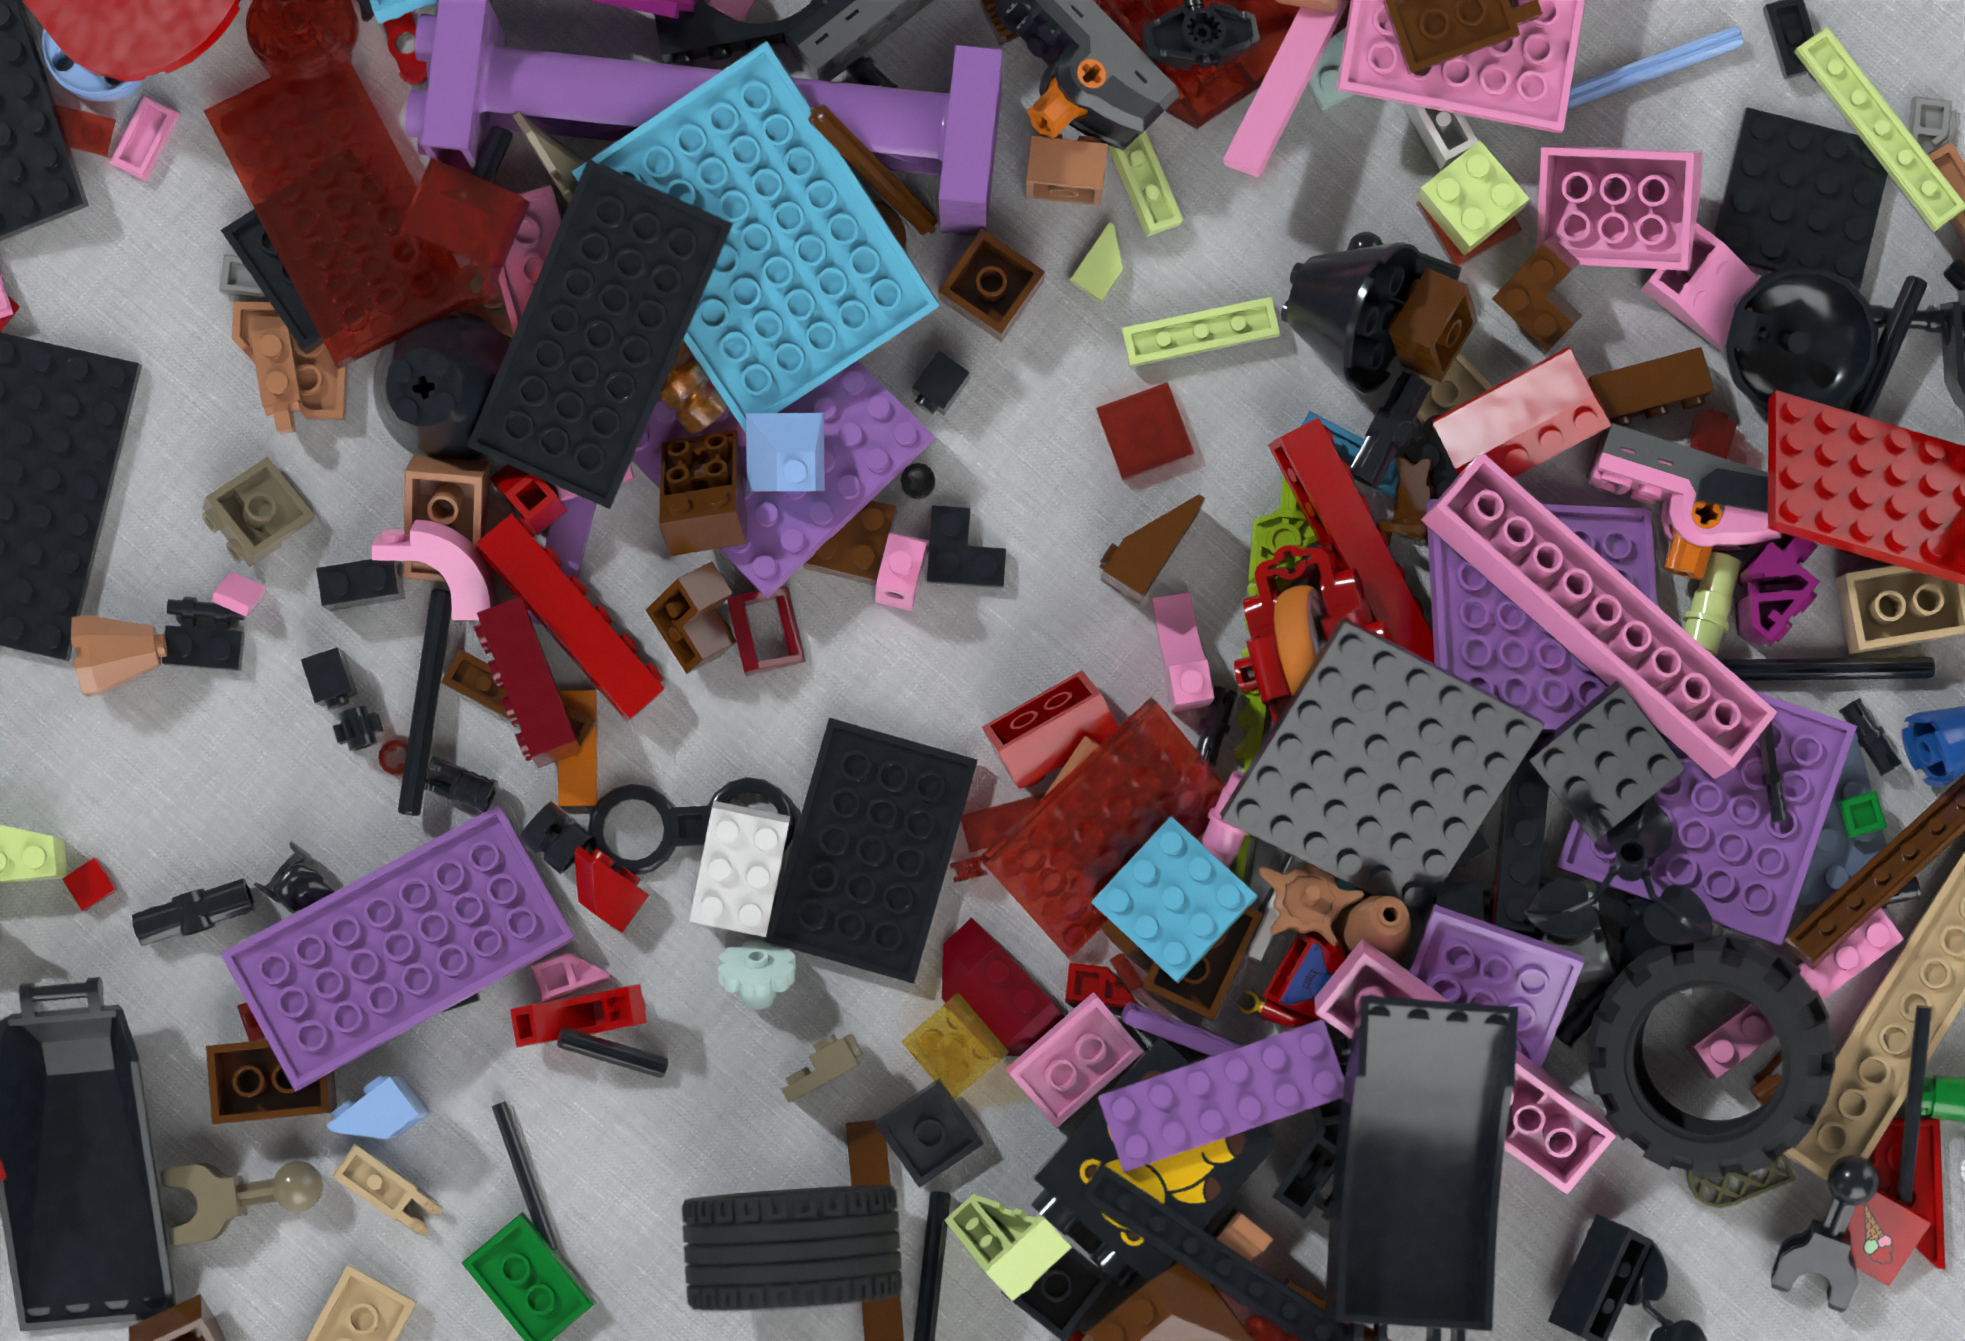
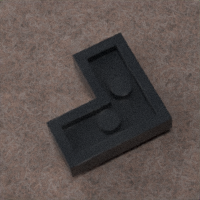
M932 505L927 583L1004 588L1006 548L968 546L970 508Z

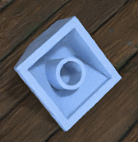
M746 413L747 491H825L824 413Z

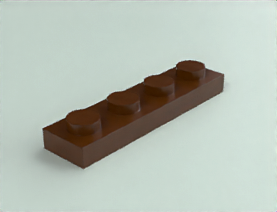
M459 649L441 683L509 720L501 698L508 696L505 688L499 690L497 684H495L488 663ZM564 705L579 746L582 749L596 722Z

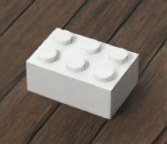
M714 801L689 922L766 937L790 816Z

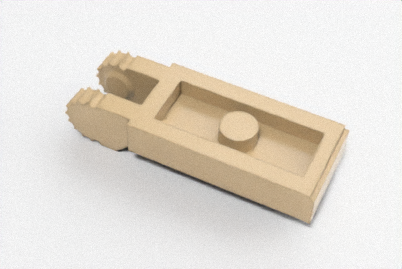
M354 1143L332 1175L394 1221L400 1220L422 1236L426 1234L429 1228L421 1219L404 1211L410 1201L413 1199L427 1212L439 1215L443 1209L436 1201L420 1192V1188L357 1143Z

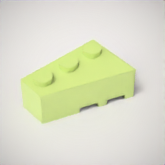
M0 825V884L64 878L67 876L65 840L63 838Z
M972 1194L944 1220L985 1273L1012 1301L1021 1293L1028 1291L1034 1281L1072 1248L1046 1218L1038 1215L1036 1218L1028 1216L1023 1210L1017 1208L1014 1211L1007 1209L1002 1203Z

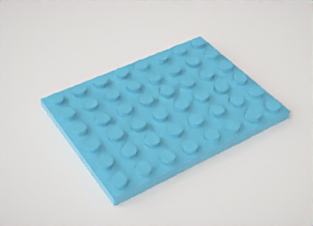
M768 41L592 158L596 162L734 223L684 341L745 433L746 413H778L940 307V303L845 158L809 123L808 118L811 115V106ZM586 163L572 171L578 182Z

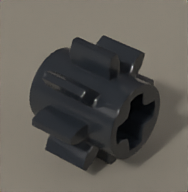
M359 706L338 714L341 723L332 726L337 744L347 743L349 751H357L378 743L375 734L383 732L379 715L376 712L369 714L366 706Z

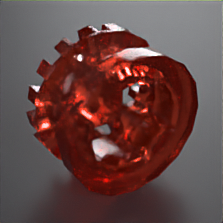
M400 740L388 741L382 746L378 752V760L384 771L392 775H403L405 764L399 763L397 768L393 769L388 765L387 755L389 752L395 753L397 747H402L406 752L408 744Z
M983 856L950 863L951 869L956 871V876L953 878L954 883L987 875V871L981 867V863L984 861Z

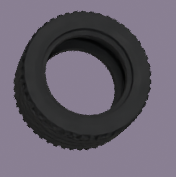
M858 1185L758 1191L685 1199L682 1204V1221L686 1225H683L682 1229L683 1242L687 1243V1245L683 1246L684 1263L689 1264L685 1266V1282L690 1284L686 1286L687 1304L691 1309L698 1311H749L848 1304L898 1296L903 1287L902 1272L898 1271L902 1268L901 1252L897 1251V1249H900V1232L895 1231V1229L899 1228L898 1211H894L895 1208H898L897 1191L892 1185Z

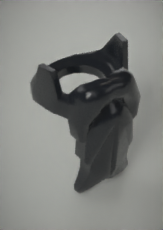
M291 841L289 845L294 854L278 869L267 885L264 886L255 882L254 886L277 903H283L286 907L297 911L334 893V890L323 882L324 878L313 867L311 855Z

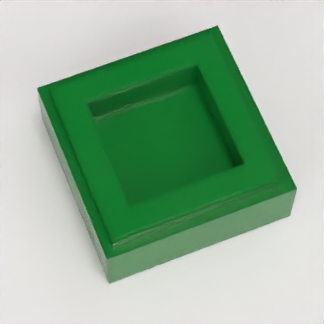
M1876 791L1836 802L1847 839L1887 828Z

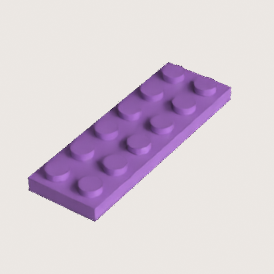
M1321 1019L1099 1095L1098 1099L1123 1172L1342 1098L1345 1080L1325 1022Z

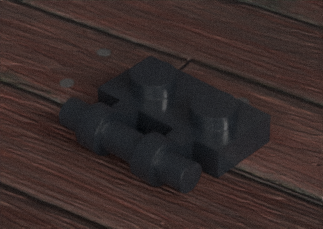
M185 596L183 600L168 599L167 614L181 615L182 620L181 626H165L164 636L167 645V656L162 657V664L241 671L245 633L242 631H230L231 619L245 620L246 616L216 603L197 601L196 597ZM197 617L216 618L215 629L196 628Z

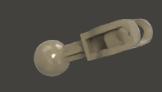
M303 1161L287 1163L278 1170L273 1179L243 1183L242 1176L229 1177L224 1175L219 1168L207 1162L169 1168L160 1172L161 1182L164 1187L187 1188L194 1194L197 1201V1212L193 1219L188 1223L172 1227L169 1230L170 1244L173 1246L217 1239L227 1230L230 1222L235 1217L248 1214V1206L278 1202L287 1210L305 1211L318 1202L323 1191V1180L319 1171L313 1165Z

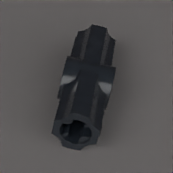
M1404 371L1398 377L1384 407L1380 406L1365 434L1367 438L1350 468L1352 477L1358 482L1377 489L1379 483L1383 480L1396 453L1399 454L1415 425L1412 422L1432 387L1423 379Z
M242 878L209 890L197 889L171 898L172 902L132 914V925L140 945L147 946L181 934L182 936L196 934L215 927L217 922L248 914L255 910L254 899L246 879Z

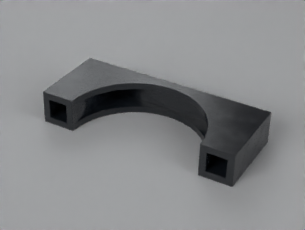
M695 0L693 12L679 11L678 18L654 14L664 64L690 66L694 64L695 59L709 57L713 61L724 60L731 57L732 52L746 50L747 53H750L766 41L770 45L784 43V46L789 47L786 44L784 33L790 29V25L809 10L818 11L822 7L820 4L823 0H812L806 7L790 17L762 24L746 23L726 17L710 7L704 0Z

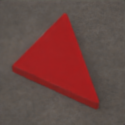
M1904 1117L1892 1119L1868 1158L1878 1172V1189L1895 1199ZM1921 1117L1912 1201H1899L1930 1218L1931 1224L1915 1248L1935 1268L1945 1269L1940 1119Z

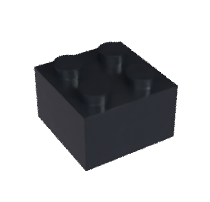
M1070 1245L1072 1247L1034 1281L1028 1291L1021 1293L1012 1301L1061 1341L1067 1338L1111 1281V1278L1072 1245ZM1001 1290V1293H1002L1003 1295H1005L1008 1299H1010V1298Z

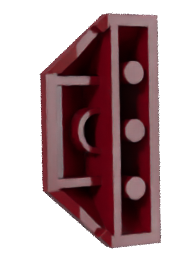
M972 917L943 944L941 999L995 1056H1021L1065 1017L1055 1004Z

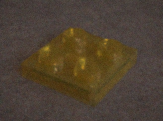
M959 993L901 1041L934 1081L940 1078L953 1099L1009 1053Z

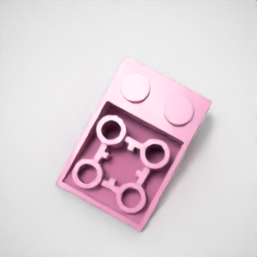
M1696 222L1689 270L1656 269L1641 288V291L1723 352V345L1726 344L1734 312L1733 306L1736 300L1759 278L1726 244Z

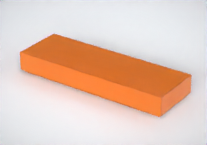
M559 691L564 705L594 720L596 724L578 757L572 755L558 761V806H596L598 802L597 691Z

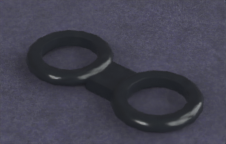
M745 777L729 781L714 793L708 805L673 807L664 794L650 786L628 784L613 788L598 800L590 814L588 833L593 836L590 842L592 851L594 852L597 848L615 861L611 868L619 872L623 866L638 876L654 872L666 863L676 847L705 845L714 801L727 803L735 796L745 793L760 794L769 799L776 807L778 814L790 816L783 854L793 839L796 820L792 804L783 791L765 779ZM632 799L645 801L654 806L661 815L664 826L663 838L658 848L646 858L638 860L623 859L614 854L606 844L603 832L605 820L610 811L621 802Z

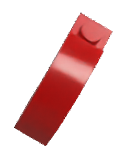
M640 984L510 1009L517 1048L557 1041L561 1029L565 1027L592 1035L647 1023L645 1014L646 1004L642 996Z

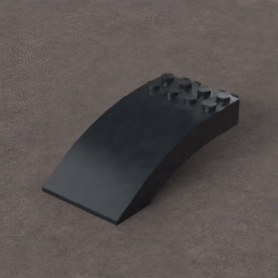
M1376 996L1359 997L1344 1081L1334 1162L1325 1321L1349 1323V1341H1363L1364 1324H1373V1341H1387L1388 1325L1427 1327L1426 1341H1441L1442 1328L1451 1329L1450 1341H1466V1330L1493 1331L1498 1206L1506 1130L1512 1089L1515 1087L1518 1007Z

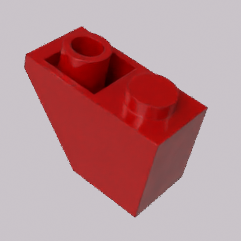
M506 464L489 478L521 517L526 519L533 527L537 535L567 512L559 497L544 480Z
M578 846L574 852L578 902L594 915L623 933L649 897V894L637 886L641 879L623 866L619 872L611 868L615 861L597 848L591 854Z

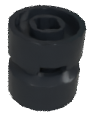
M551 801L529 822L519 839L535 853L544 852V861L561 875L575 862L574 852L577 847L580 846L586 849L593 836L577 822L569 824L568 815ZM554 831L558 836L552 841L549 835Z

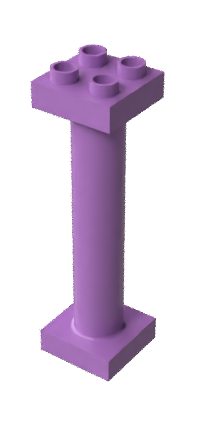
M439 0L437 15L420 14L417 23L415 55L417 61L427 62L429 83L428 91L411 90L409 93L406 108V134L408 137H417L419 155L429 156L443 180L468 182L492 126H500L512 131H521L513 118V115L518 112L550 135L617 142L723 70L505 47L507 37L489 0ZM956 45L951 91L949 93L792 77L811 108L813 106L818 108L822 104L826 105L889 170L941 176L939 214L942 233L977 236L981 229L987 232L1002 96L1003 50Z

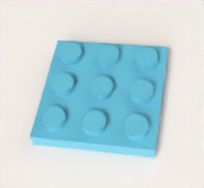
M1170 816L1091 903L1169 976L1179 983L1258 896Z

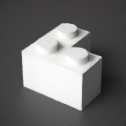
M1408 104L1403 105L1440 171L1478 142L1464 115Z

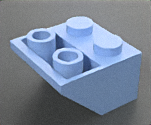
M381 1075L363 1088L366 1095L359 1101L357 1099L354 1101L348 1100L331 1113L334 1120L327 1127L331 1132L383 1139L396 1138L427 1116L429 1111L402 1076L389 1077L386 1075L383 1077Z

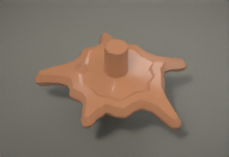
M1310 863L1302 869L1293 868L1287 874L1266 867L1259 869L1260 876L1273 887L1276 893L1273 908L1279 913V916L1270 927L1272 934L1288 929H1296L1302 934L1315 931L1323 935L1332 945H1338V940L1332 931L1331 924L1337 918L1340 910L1364 898L1363 891L1339 889L1335 876L1328 872H1323L1322 869Z

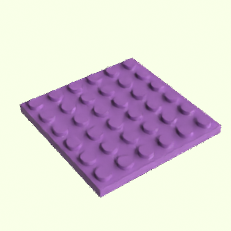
M858 360L778 412L824 413L825 491H747L746 433L698 361L691 365L659 396L632 459L637 467L660 489L662 442L737 430L747 512V544L718 549L767 599L801 568L828 539L841 530L935 440L934 435Z
M1431 499L1426 503L1427 512L1438 499ZM1542 504L1658 606L1651 509ZM1427 526L1435 665L1540 718L1545 725L1540 733L1554 732L1609 687ZM1653 725V727L1656 729L1660 736L1664 735L1660 730H1658Z
M1754 691L1777 711V714L1772 719V730L1778 773L1782 772L1785 782L1781 783L1788 821L1772 823L1767 786L1763 785L1761 777L1764 775L1760 735L1737 765L1716 779L1709 775L1669 738L1662 735L1663 740L1686 769L1653 795L1658 806L1670 820L1673 828V841L1670 848L1663 855L1648 859L1647 870L1651 873V881L1659 897L1671 885L1686 887L1701 898L1708 909L1713 924L1781 947L1857 726ZM1573 818L1556 869L1601 884L1608 874L1609 866L1615 864L1616 852L1609 847L1607 842V833L1596 842H1593ZM1616 875L1608 886L1627 894L1651 900L1642 879L1628 882Z

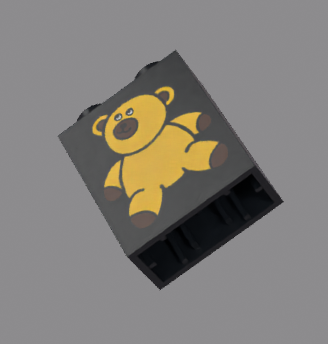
M1161 1036L1156 1037L1108 1092L1190 1065V1063ZM1098 1102L1033 1175V1179L1044 1190L1031 1205L1065 1236L1080 1220L1103 1241L1089 1258L1119 1286L1125 1289L1137 1274L1149 1282L1166 1271L1174 1260L1078 1197L1099 1163H1103L1203 1229L1279 1143L1262 1127L1257 1126L1123 1172L1100 1102Z

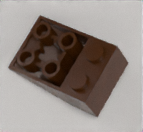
M737 430L662 442L659 525L670 556L747 544V512Z

